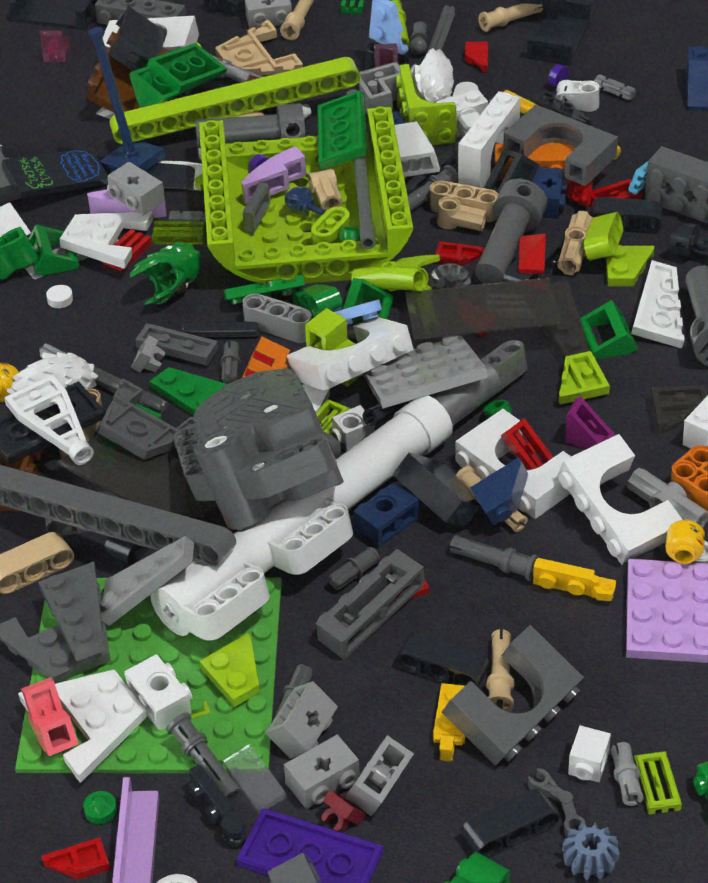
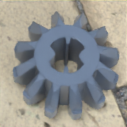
M581 822L578 830L570 829L562 847L565 866H572L573 876L581 872L584 873L586 881L590 875H595L601 880L604 872L611 874L614 870V865L619 860L620 852L618 851L617 837L610 836L608 827L599 830L596 822L591 828H587Z

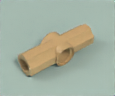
M579 211L577 214L572 215L569 228L565 231V241L558 261V269H561L564 274L573 275L575 272H578L583 257L586 256L584 239L593 218L588 212Z

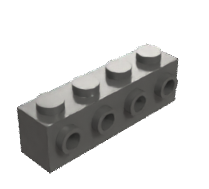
M98 0L95 4L97 23L108 25L110 20H118L128 6L145 18L186 16L185 5L159 0Z

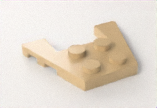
M269 20L262 22V27L258 29L253 27L247 30L248 34L240 39L236 36L215 47L216 56L224 61L227 59L233 65L258 76L273 75L303 67V63L295 53L272 59L260 42L277 37V30Z

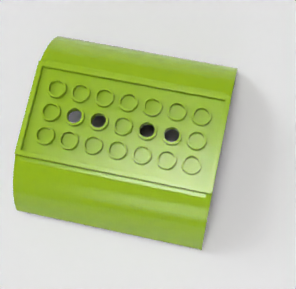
M380 106L367 109L366 165L372 222L376 245L371 249L363 248L360 241L342 240L339 236L331 243L314 242L312 233L304 231H311L312 225L321 215L311 210L305 214L286 206L285 195L287 192L298 186H304L311 192L308 174L323 171L318 164V136L225 144L223 120L199 122L207 245L213 256L223 267L235 275L263 285L266 282L278 279L294 280L295 276L304 275L305 284L352 280V271L354 269L380 267L382 264L392 260L407 243L413 231V223L391 107ZM296 146L305 156L307 176L290 181L289 189L270 195L271 203L253 233L245 232L243 211L246 205L243 202L241 182L249 175L248 164L250 160L258 154H263L270 159ZM353 159L325 170L333 169L335 172L337 188L342 198V206L340 207H344L350 212L349 226L360 228ZM311 192V198L315 199L314 205L321 208L317 196Z

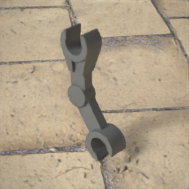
M537 769L536 777L543 782H536L529 776L528 786L530 790L541 789L547 797L554 799L562 808L565 817L564 834L566 837H568L571 826L579 827L581 822L586 826L585 820L576 813L572 794L559 788L546 770Z

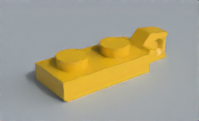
M541 558L536 559L534 564L533 584L540 585L546 589L555 588L568 591L573 595L583 594L602 601H612L616 580L598 577L594 575L595 570Z
M441 684L433 731L434 743H440L441 761L452 762L455 745L462 746V744H465L466 736L442 713L448 702L465 687L463 685Z

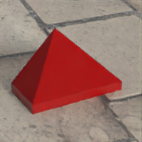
M546 233L520 236L519 273L544 274Z

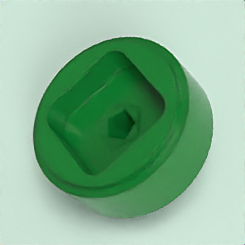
M341 227L339 238L342 240L360 241L359 227Z
M497 400L486 405L483 409L485 419H489L502 409L511 414L512 410L509 402Z
M97 791L90 794L83 804L85 817L93 824L108 823L117 813L115 798L112 794L105 791Z

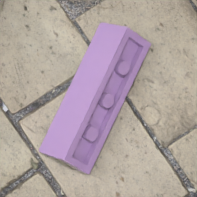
M123 777L112 883H152L160 799L159 792L132 791L130 777Z

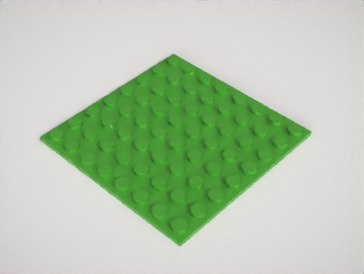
M97 578L102 599L105 580L108 578ZM265 578L270 595L269 600L222 637L215 640H204L192 633L185 636L175 634L160 620L149 595L110 626L105 624L111 660L65 681L115 670L127 685L125 671L157 654L164 664L169 663L172 666L176 679L180 684L184 682L190 689L192 694L190 715L205 711L204 701L206 700L211 713L193 718L191 722L199 733L206 735L207 746L228 774H269L271 739L265 732L271 725L273 718L282 579ZM44 601L39 633L58 625L46 601ZM249 633L252 641L260 693L233 707L200 669L199 661ZM33 669L30 685L47 678ZM26 709L15 767L16 773H73L65 763L63 754L87 742L86 737L71 719L78 745L48 756L36 738L27 715L29 712ZM147 716L91 773H189V769L197 766V763L192 756L188 757L181 751L182 746L174 735H169L166 728L159 731Z

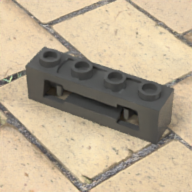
M398 549L391 555L384 557L369 575L366 574L360 579L355 588L349 593L343 594L331 610L324 612L316 622L318 641L345 660L425 585L424 567ZM404 588H407L399 597H397V598L395 599V597H396ZM359 630L361 631L350 642H348V640L351 639Z

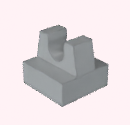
M148 335L136 354L132 369L141 372L144 368L155 373L161 366L160 361L166 353L156 346L157 339Z

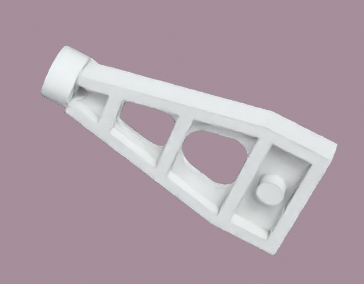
M54 375L4 397L6 406L21 423L67 453L75 464L83 465L91 460L94 451L86 442L66 389ZM54 404L58 405L61 412L46 420H42L35 415V413ZM65 423H69L72 428L71 431L60 436L53 431V429Z

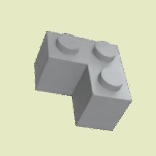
M397 62L359 72L361 79L354 88L358 91L362 90L365 96L366 114L367 109L380 106L391 107L393 112L392 101H396V94H399V89L396 86V75L400 74V66Z

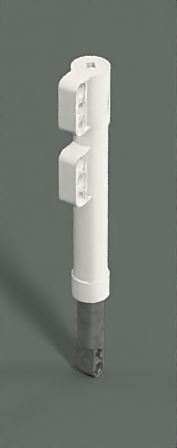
M518 340L507 341L481 359L487 369L488 378L437 392L432 396L427 395L412 400L398 410L391 420L336 459L337 466L344 480L341 485L330 487L299 501L284 499L273 505L263 521L234 533L236 545L218 566H210L193 561L150 594L151 603L160 620L177 635L185 636L192 633L204 640L218 639L269 600L270 595L264 576L265 572L275 566L293 575L305 573L347 542L353 535L348 513L349 509L394 477V471L409 452L420 456L429 454L450 438L453 432L452 426L527 370L528 366L523 342Z

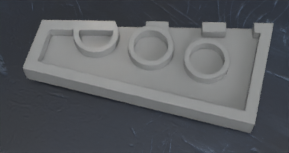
M184 536L106 579L103 599L101 601V621L110 626L193 562L194 542Z

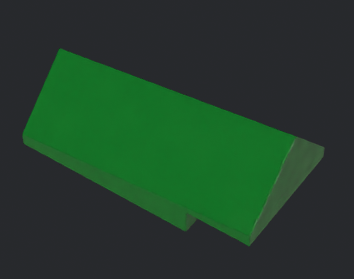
M193 43L149 59L147 67L130 73V79L139 108L163 103L226 73L227 68L197 43Z

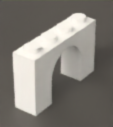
M195 16L147 18L166 31L162 48L169 52L197 42L199 32ZM110 20L103 36L104 44L107 47L110 46L106 44L112 31L117 33L119 26L116 25L118 20Z
M498 91L459 142L458 184L480 188L485 186L490 176L492 152L495 153V144H504V132L520 119L521 97Z
M374 317L353 326L358 342L353 346L329 351L307 346L286 355L290 370H293L301 383L325 391L414 349L407 325Z
M500 410L455 441V461L462 468L470 465L474 468L475 474L481 479L504 467L505 465L498 459L511 449L500 435L520 420L506 410ZM562 451L541 467L527 470L528 477L519 504V510L526 512L536 519L570 494L568 489L562 487L557 476L563 460L570 458V455Z
M618 434L563 460L557 476L562 487L568 489L573 496L577 508L586 514L593 530L604 539L610 554L616 557L621 565L628 562V559H634L666 543V534L669 526L683 519L669 500L639 514L621 513L605 502L600 492V485L628 471L635 457L634 453Z

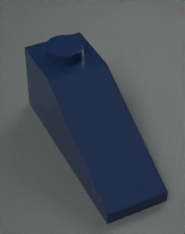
M688 47L686 64L687 110L708 111V47Z

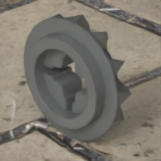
M443 264L432 271L429 284L433 292H438L440 297L448 295L451 299L453 295L461 297L462 292L468 291L471 278L469 272L464 267L457 264ZM446 279L449 280L450 282H453V281H454V285H451L450 283H446Z

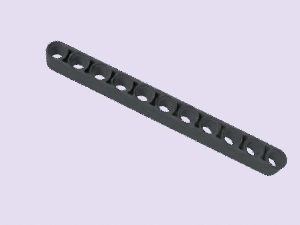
M0 465V505L154 550H160L186 536L194 542L193 561L210 566H218L236 545L234 534L225 527Z

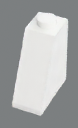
M411 122L395 125L404 177L440 172L434 148L419 124Z

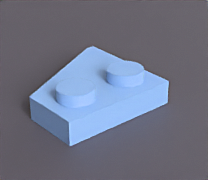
M372 0L369 38L402 55L408 52V46L402 43L400 33L403 32V28L398 17L399 13L396 4L389 0Z

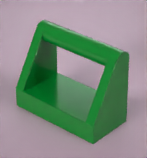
M35 225L29 241L38 257L32 264L36 274L49 275L79 268L80 265L76 252L64 249L66 256L52 252L51 246L60 244V237L64 231Z
M353 278L343 309L379 299L382 310H379L378 317L388 319L394 297L364 279ZM362 316L352 318V324H358L365 320H363Z
M613 300L578 320V325L588 349L592 352L595 359L628 355L638 349L623 314ZM611 324L616 336L598 346L591 327Z

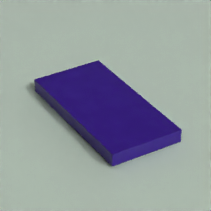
M262 808L236 861L238 867L269 876L267 873L269 870L304 853L311 858L322 883H371L384 854V846Z

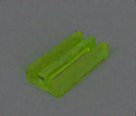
M155 221L153 244H174V242L202 244L204 221Z

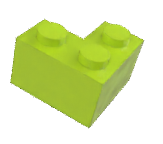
M327 308L305 324L306 346L329 351L355 345L354 342L347 339V319ZM362 374L342 382V384L348 387Z

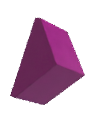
M581 396L576 397L566 416L565 443L588 449L615 436L613 431Z

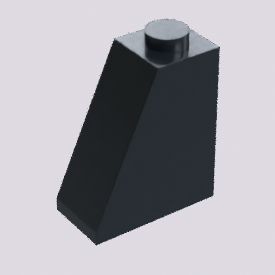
M409 452L393 473L395 478L446 523L465 527L480 508V504L446 463Z

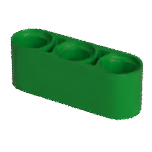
M315 284L292 293L294 305L309 310L313 317H316L326 308L334 312L343 307L340 293L333 286Z

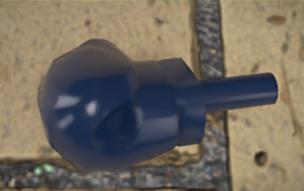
M294 187L285 195L286 206L292 210L305 214L311 210L321 216L325 213V210L314 205L315 199L311 198V192L306 187Z

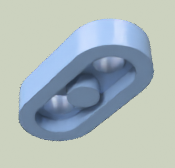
M378 299L335 311L334 313L347 319V325L353 323L352 318L362 316L363 320L377 317V311L382 310Z

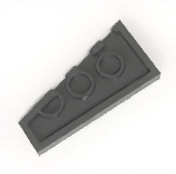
M94 562L58 575H53L38 582L40 591L76 661L106 651L96 578L97 573Z

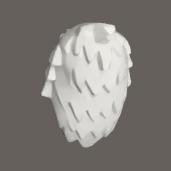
M432 48L426 54L420 65L414 64L410 71L417 96L425 101L436 103V101L451 97L454 79L450 60L446 58L440 49L435 50Z
M44 352L42 354L43 359L28 365L26 369L13 376V379L16 381L12 383L10 389H7V392L13 394L51 375H54L64 388L79 381L85 389H91L96 386L95 379L98 375L93 372L94 364L87 363L84 359L73 353L63 354L57 352L55 355Z

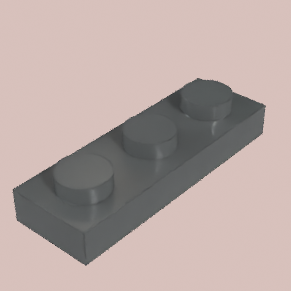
M148 323L135 339L136 347L140 348L148 335L158 340L156 346L166 352L165 355L203 365H208L218 350V341Z

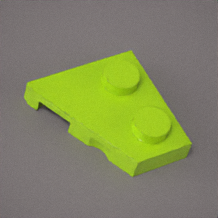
M591 351L565 357L564 372L559 392L560 405L574 402L576 397L579 396L583 399L609 394L610 385Z

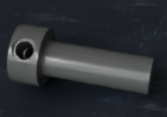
M301 103L277 105L276 115L195 120L197 148H201L199 122L210 120H223L225 144L305 137L304 114ZM292 122L295 123L296 129L292 133H286L287 125Z
M511 179L502 186L493 205V213L497 222L475 268V275L481 282L491 286L501 284L504 274L518 249L520 236H523L525 232L536 229L547 208V197L538 185L524 179Z
M704 265L692 268L687 273L685 282L696 317L690 327V339L697 359L708 366V266Z

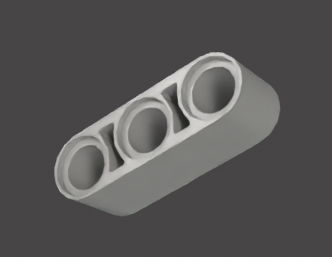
M250 294L244 297V322H258L259 331L297 343L306 342L305 324L312 320L309 310L261 294Z

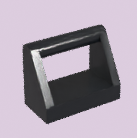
M503 149L483 188L494 189L509 158L514 160L497 191L498 194L504 183L511 179H524L531 182L540 165L523 154Z

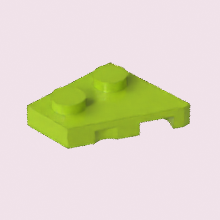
M618 245L615 255L605 257L608 286H634L638 276L645 270L648 259L653 258L654 246Z
M249 633L199 661L200 669L233 707L260 693L252 641Z

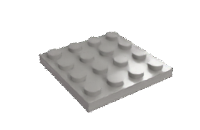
M449 335L444 337L443 341L437 343H422L416 349L366 371L362 375L383 409L488 378L487 369L462 336Z

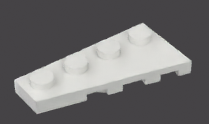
M651 261L631 334L682 349L684 335L682 334V318H680L681 304L680 300H678L677 267Z

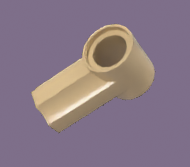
M333 169L308 174L311 192L317 196L323 210L327 211L332 207L342 206V198L337 188L336 175Z
M446 196L439 200L437 224L439 227L454 229L459 226L480 232L483 231L487 219L486 210L460 205V201L451 196Z

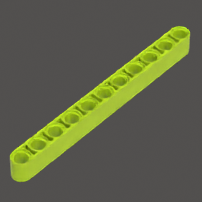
M342 57L126 111L124 114L132 142L195 127V120L231 118L350 88L359 83L361 75L353 59ZM114 115L110 119L111 131L115 141L123 144Z

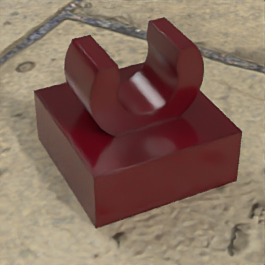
M332 790L323 799L331 808L324 811L321 819L329 824L335 816H338V823L334 827L335 831L343 833L348 828L349 821L359 825L366 816L363 811L345 799V797Z

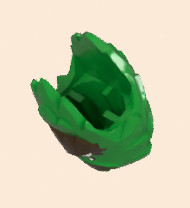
M174 242V245L161 248L159 252L148 255L146 259L134 265L135 268L130 273V278L138 274L148 275L149 280L155 284L156 291L154 296L145 301L144 304H163L171 297L185 292L188 284L199 277L200 251L195 250L192 243L185 245L182 242Z

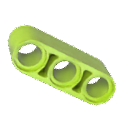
M618 212L592 218L584 239V250L588 260L591 261L615 255L623 234V223Z

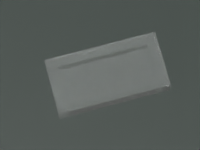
M251 744L223 760L224 766L259 814L262 808L268 809L286 797L285 791Z

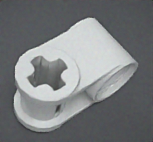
M563 80L558 83L556 99L565 102V99H567L568 103H571L575 106V109L580 111L592 112L598 109L599 84L597 82Z

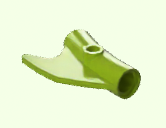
M415 256L386 262L380 267L356 268L352 271V280L353 278L364 279L380 289L396 291L398 289L422 291L428 283V274L424 268L420 267L440 261V256Z

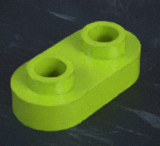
M344 207L328 209L311 227L313 241L316 243L333 242L339 236L340 228L350 224V212Z

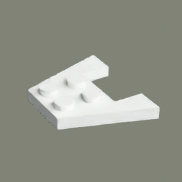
M153 211L148 212L144 216L138 212L77 214L60 237V247L125 269L132 257V248L115 246L113 244L123 228L147 231L153 221Z
M115 670L55 684L62 707L88 740L63 754L65 763L80 783L147 717L146 709ZM20 692L18 693L19 699L27 709L23 694Z

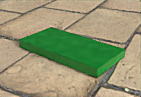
M362 90L318 105V164L321 170L367 155L365 96Z

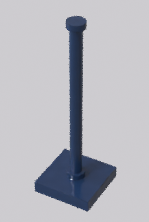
M101 27L92 28L88 31L89 37L93 39L123 142L122 146L100 160V163L104 170L110 173L127 162H131L143 171H146L166 157L165 150L162 147L141 141L132 142L103 41V29Z

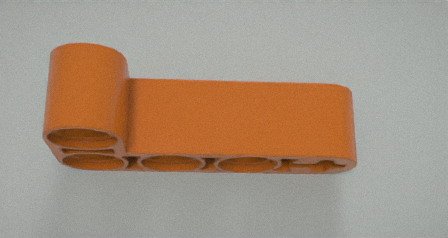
M699 445L690 449L673 464L671 482L679 484L685 490L687 498L708 511V446Z

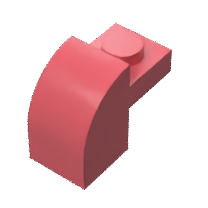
M50 677L22 688L21 691L29 712L27 714L39 744L47 755L51 756L78 745L70 716L62 708L54 680Z

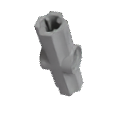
M641 468L636 469L627 482V488L649 502L650 508L669 500L683 520L696 522L702 528H704L708 521V511L688 499L685 490L675 482L666 484Z

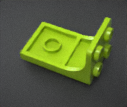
M409 64L400 65V74L396 75V86L399 89V94H396V102L399 113L405 123L417 122L431 145L454 143L456 141L457 127L456 104L454 102L433 103L418 97L415 93Z

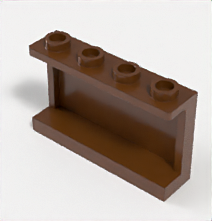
M120 26L117 33L112 31L106 42L110 46H105L122 107L124 112L139 108L130 79V73L133 70L108 54V50L119 36ZM162 48L161 55L169 51ZM98 60L93 70L96 76L91 75L86 85V88L89 89L86 98L114 113Z

